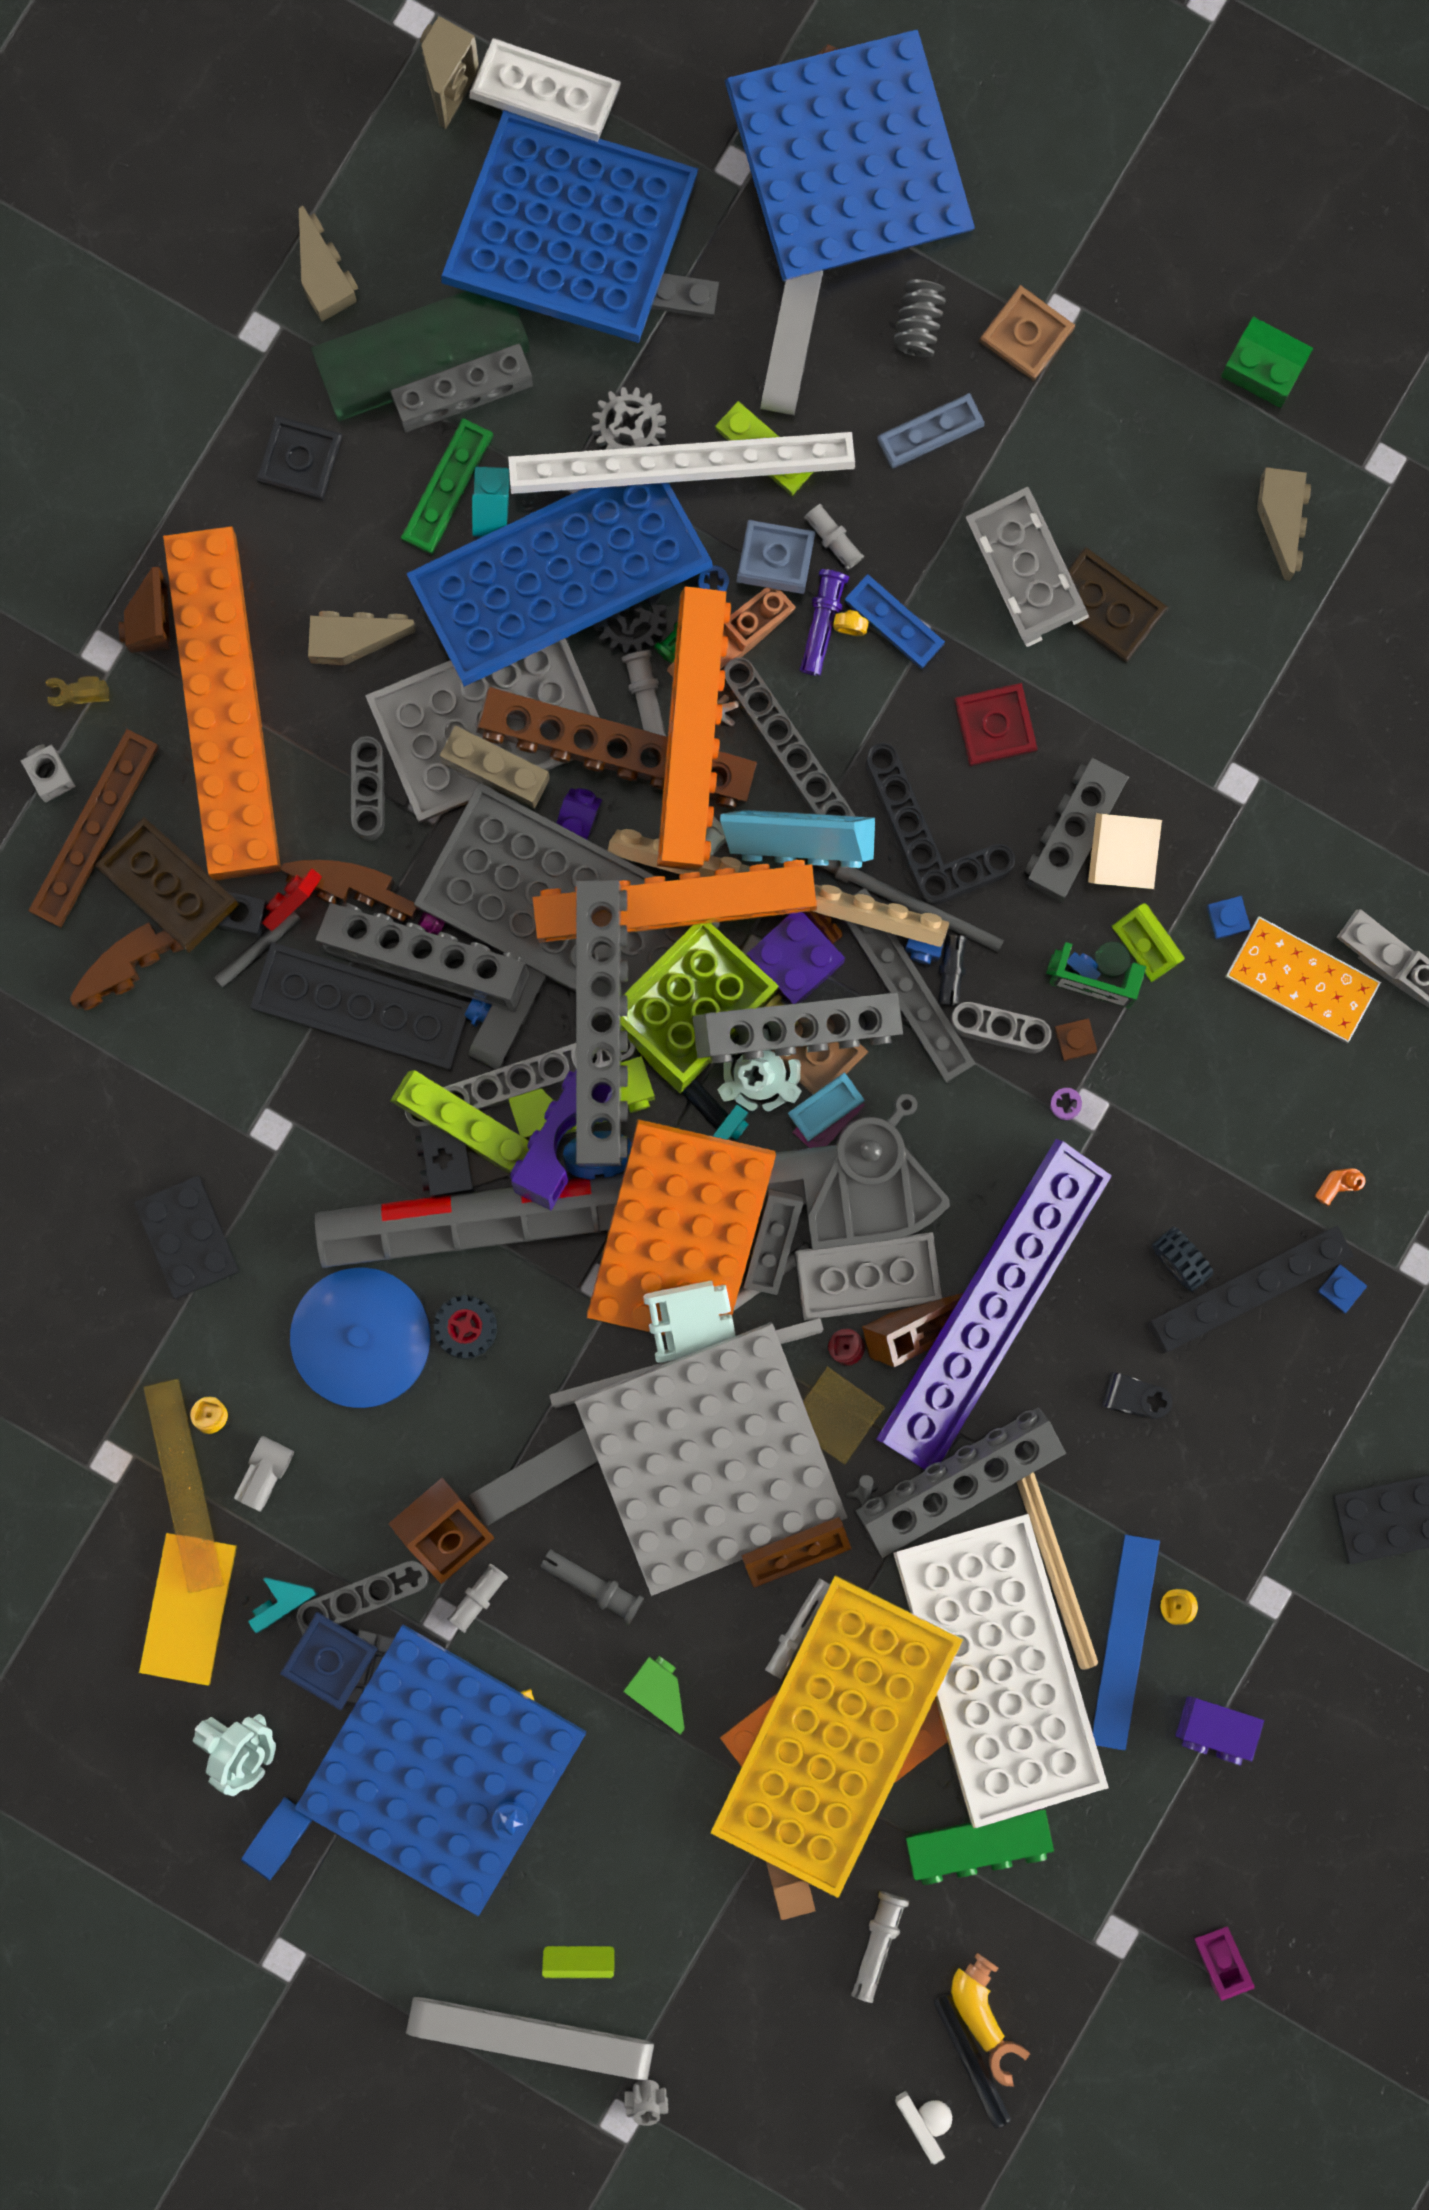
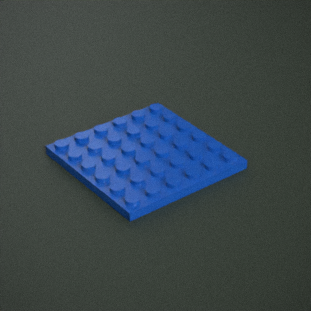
M918 29L729 77L725 80L783 281L975 229Z
M504 110L443 270L441 283L639 343L698 177L699 169L603 139H598V142Z
M402 1624L300 1798L295 1810L479 1916L582 1742L586 1731ZM503 1803H517L525 1809L528 1815L526 1831L515 1840L500 1838L492 1827L493 1814Z

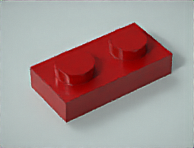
M313 868L302 878L296 874L284 888L286 893L282 895L280 892H277L268 902L265 908L269 910V913L262 921V924L271 931L277 928L310 896L322 876Z

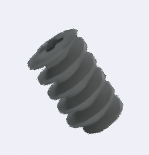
M910 280L905 284L904 290L907 294L902 298L904 307L899 312V317L902 320L897 322L896 329L899 333L894 335L893 342L897 349L905 354L932 357L935 351L926 347V344H935L937 342V338L929 334V331H937L940 328V325L932 321V318H940L943 315V312L934 308V306L945 304L946 299L937 295L938 292L944 291L945 287L932 281Z

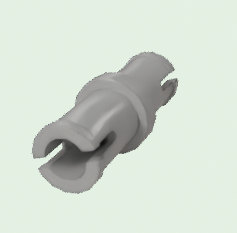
M821 503L804 516V519L809 522L823 539L821 544L833 551L847 571L864 558V555L858 551L845 535L846 529L843 526L839 527Z
M491 1563L472 1589L470 1587L466 1589L464 1593L467 1595L451 1616L447 1618L449 1622L463 1633L467 1631L466 1629L480 1611L490 1606L488 1601L508 1578Z

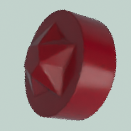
M841 1329L831 1336L828 1350L836 1362L849 1366L857 1363L863 1357L865 1343L862 1337L854 1330Z

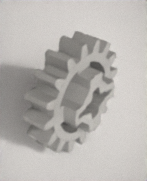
M622 387L621 396L616 397L610 391L608 393V403L601 400L598 402V408L602 413L594 412L592 415L593 421L599 423L592 426V434L601 435L596 440L598 447L607 445L606 450L660 446L656 437L664 438L665 430L658 426L666 424L665 416L657 415L661 411L660 403L651 405L652 394L649 393L642 398L640 397L639 388H635L633 395H629L626 388ZM626 405H635V406H638L639 408L636 409V408L628 407V406H626ZM613 412L615 417L614 423L610 424L609 428L606 429L607 418ZM627 420L630 424L635 423V429L630 430L627 426L623 428V421ZM649 422H652L651 431L645 439L643 428L648 426ZM625 442L631 444L632 446H625L618 443Z

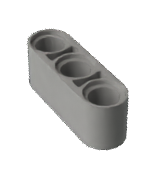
M973 1002L959 1004L950 1018V1023L954 1030L962 1037L1027 1053L1042 1051L1051 1039V1029L1041 1019ZM963 1011L973 1013L976 1018V1024L971 1028L961 1026L957 1019L958 1014ZM997 1019L1006 1021L1010 1027L1009 1034L1005 1036L996 1035L992 1031L991 1023ZM1031 1027L1039 1029L1043 1034V1042L1037 1045L1029 1043L1025 1037V1031Z

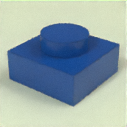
M1242 896L1212 903L1207 906L1216 940L1247 932L1251 929Z
M909 938L905 951L911 954V960L930 965L931 960L938 962L944 944H942V947Z
M1074 952L1069 957L1065 970L1094 980H1097L1101 975L1096 970L1098 964L1084 953L1079 956Z
M1339 1264L1317 1290V1293L1345 1314L1366 1289L1367 1285Z

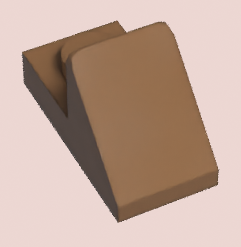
M766 1862L781 1920L815 1912L809 1883Z

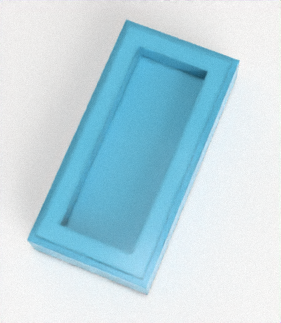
M844 1072L791 1110L788 1115L809 1142L861 1105L865 1100Z

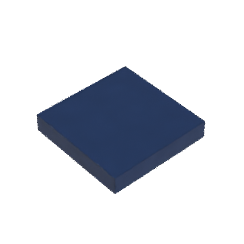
M316 1612L280 1674L337 1709L342 1710L378 1648L319 1612Z

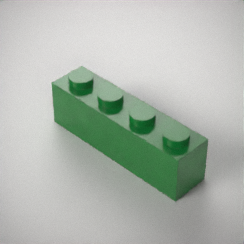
M1044 1808L978 1828H973L971 1822L904 1836L913 1879H921L922 1885L943 1881L942 1875L956 1872L957 1878L978 1874V1867L991 1865L992 1871L1012 1867V1860L1025 1858L1026 1863L1039 1862L1047 1859L1046 1853L1054 1852L1046 1810Z

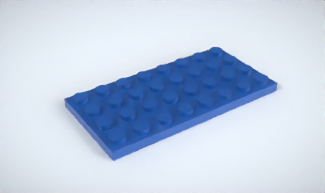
M669 482L581 489L406 574L465 687L713 567V564Z

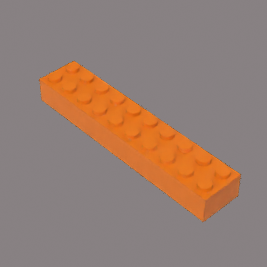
M231 526L163 536L208 875L216 881L280 872V857L235 532Z

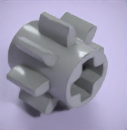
M638 2081L633 2085V2092L624 2093L626 2116L633 2117V2120L639 2125H653L660 2120V2113L668 2114L666 2089H659V2085L655 2081Z

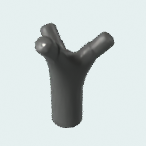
M864 1475L860 1478L859 1487L854 1491L846 1492L845 1498H857L863 1507L871 1499L872 1493L876 1492L878 1488L876 1485H873L874 1481L871 1476Z

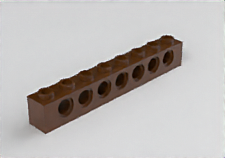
M492 687L488 688L476 733L483 734L482 739L495 744H502L503 740L516 743V749L527 753L535 754L537 750L550 753L549 758L559 762L569 763L570 759L584 762L583 767L591 771L603 772L604 768L616 771L618 778L628 781H636L638 777L650 781L651 787L663 790L668 737ZM512 714L520 716L524 721V728L518 731L512 730L506 723V717ZM543 724L553 725L557 730V738L554 740L545 739L540 733V726ZM577 733L586 734L591 741L590 748H578L573 740L574 735ZM611 742L620 744L624 749V756L619 759L611 757L608 754L607 745ZM719 751L718 758L712 759L711 770L721 773L723 785L716 787L714 793H709V798L717 799L716 804L724 808L736 809L737 805H744L748 799L757 762ZM641 753H653L657 758V766L654 768L645 767L640 759Z

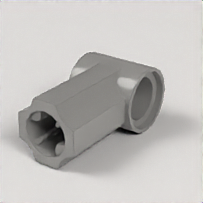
M262 1436L250 1457V1467L234 1499L262 1512L277 1480L281 1479L287 1470L294 1451Z

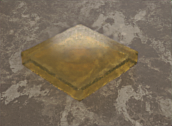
M829 1367L826 1368L803 1401L820 1448L844 1465L885 1408Z

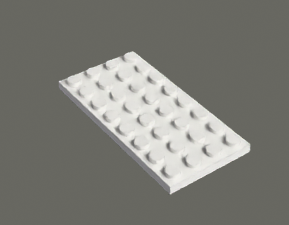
M1029 1514L894 1552L910 1612L963 1639L935 1699L973 1828L1108 1788Z

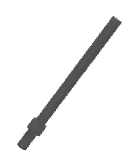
M829 860V865H817L836 874L835 878L846 884L850 881L896 904L903 905L915 913L936 914L942 920L949 922L948 929L996 952H999L1004 942L1003 939L855 868L841 867V861Z

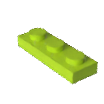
M739 401L715 426V430L728 441L779 437ZM813 472L768 476L793 496Z

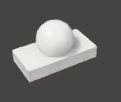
M907 2091L896 2096L897 2106L931 2163L936 2164L944 2159V2154L933 2136H940L949 2130L952 2124V2114L949 2107L943 2102L932 2100L922 2105L918 2111Z

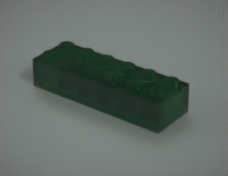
M469 291L311 347L337 421L393 402L391 394L393 389L520 343L524 354L530 352L529 341L516 306Z

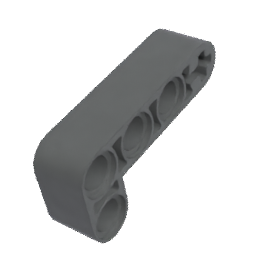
M409 1561L310 1600L301 1605L297 1613V1622L303 1635L309 1626L305 1620V1613L311 1606L318 1607L325 1617L340 1624L421 1591L429 1582V1571L421 1562ZM412 1567L414 1571H421L422 1577L417 1579L418 1586L414 1587L411 1582L402 1584L399 1587L403 1593L397 1594L396 1583L390 1577V1574L395 1572L396 1579H400L408 1575L407 1568ZM376 1580H383L389 1586V1595L384 1600H376L371 1595V1585ZM344 1593H349L356 1599V1608L349 1614L343 1613L338 1607V1599Z

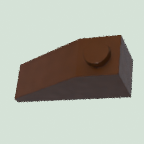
M963 1293L891 1312L863 1326L862 1329L870 1358L896 1367L929 1350Z

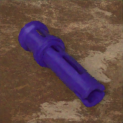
M827 569L819 570L818 575L821 577L817 597L812 598L811 602L812 607L815 609L799 669L800 672L813 676H821L835 614L842 610L843 605L840 603L844 584L848 583L850 578L841 572Z

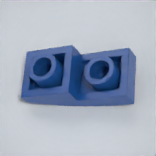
M285 1797L241 1858L243 1863L268 1881L272 1879L291 1854V1849L313 1822L312 1819L295 1810L296 1805Z

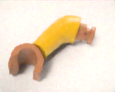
M977 1953L975 1955L976 1963L974 1965L970 1963L965 1971L958 1968L953 1977L951 1992L954 2004L985 2052H990L988 2063L993 2077L1002 2085L1014 2086L1012 2074L1000 2069V2059L1004 2054L1013 2052L1026 2060L1030 2053L1013 2041L1003 2040L1004 2034L998 2026L988 2004L990 1990L986 1988L991 1980V1977L988 1975L991 1971L996 1972L998 1967Z

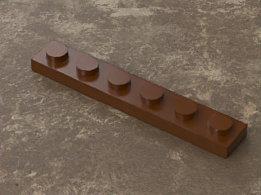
M126 729L28 911L62 928L159 748L158 744Z

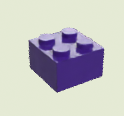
M803 912L791 913L746 955L779 986L777 993L782 996V999L788 1005L801 1003L841 967L845 961V957Z
M1187 1696L1175 1736L1184 1739L1183 1747L1207 1754L1209 1748L1218 1750L1217 1758L1241 1765L1243 1759L1253 1760L1265 1720Z

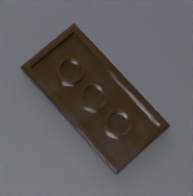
M145 817L95 864L96 868L188 953L239 905L227 891Z

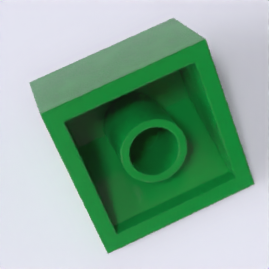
M1252 317L1221 377L1281 408L1313 348Z

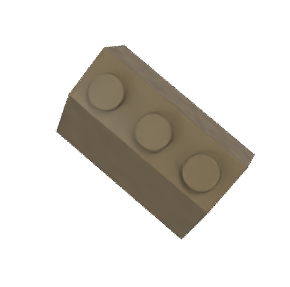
M438 16L434 25L428 24L421 35L420 43H422L424 67L439 125L446 129L474 83L479 71L475 36Z

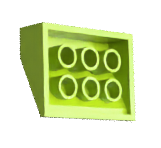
M711 923L693 925L624 994L627 995L628 1015L621 1016V1030H627L628 1039L655 1071L681 1093L711 1063L710 1057L697 1058L692 1017L707 1013L765 1007L775 997L779 986ZM734 1028L730 1031L731 1040L738 1035Z

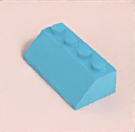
M739 810L720 814V822L730 854H742V860L762 861L763 856H775L776 863L793 861L796 858H808V865L823 866L829 865V860L841 861V867L860 868L862 867V862L873 860L875 818Z

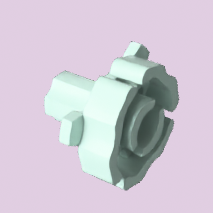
M762 1029L764 1038L769 1041L768 1029ZM771 1050L763 1051L764 1058L743 1060V1055H741L736 1062V1058L732 1057V1061L724 1062L725 1083L717 1090L724 1102L735 1099L738 1104L750 1111L759 1109L761 1103L752 1101L749 1098L763 1100L771 1098L777 1093L779 1096L775 1101L762 1105L765 1111H772L787 1101L795 1103L802 1091L797 1086L800 1081V1061L797 1059L788 1061L791 1073L788 1081H786L784 1061L779 1056H775V1052ZM759 1067V1073L764 1075L762 1080L755 1082L754 1071Z
M258 1714L253 1718L246 1717L242 1725L239 1722H235L229 1728L210 1717L207 1720H202L196 1727L195 1736L192 1741L210 1754L206 1774L211 1776L209 1783L220 1792L235 1796L245 1789L252 1788L265 1774V1770L260 1765L262 1763L269 1765L273 1761L276 1743L272 1739L273 1732L266 1727V1720L262 1715Z

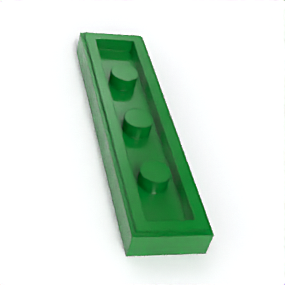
M464 418L461 419L401 536L403 542L433 555L475 473V467H478L493 438V432Z

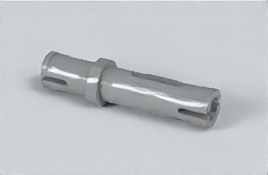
M818 1579L785 1636L781 1634L778 1639L781 1643L767 1665L766 1671L781 1680L784 1679L830 1584ZM818 1601L817 1606L815 1607L805 1626L802 1628L801 1626L804 1620L806 1619L807 1615L809 1614L810 1610L812 1609L814 1603Z

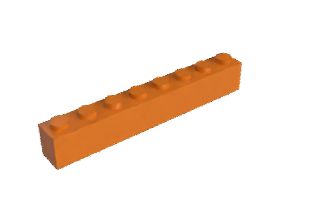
M685 587L680 594L657 866L698 871L704 862H708L710 858L711 841H706L707 827H712L714 807L708 806L709 793L715 792L717 774L711 772L712 759L718 758L720 745L719 738H714L715 725H720L722 719V704H717L718 691H723L725 684V671L720 670L721 657H726L728 649V637L723 636L724 623H729L731 614V603L726 602V591Z
M804 860L784 862V868L770 869L769 864L749 866V872L735 873L734 868L718 869L714 871V876L700 877L699 872L680 874V880L666 881L664 876L649 877L644 879L645 884L631 885L629 880L619 881L621 890H627L628 907L627 911H621V925H627L628 933L817 911L812 864L805 865ZM576 887L575 892L561 894V889H546L540 891V896L533 897L537 939L540 943L576 939ZM600 910L593 916V923L596 926L604 927L611 922L612 914L609 911Z

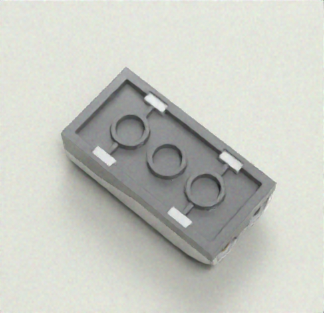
M1029 487L966 516L1019 634L1027 647L1043 640L1042 634L1071 620L1075 625L1089 618L1087 610Z

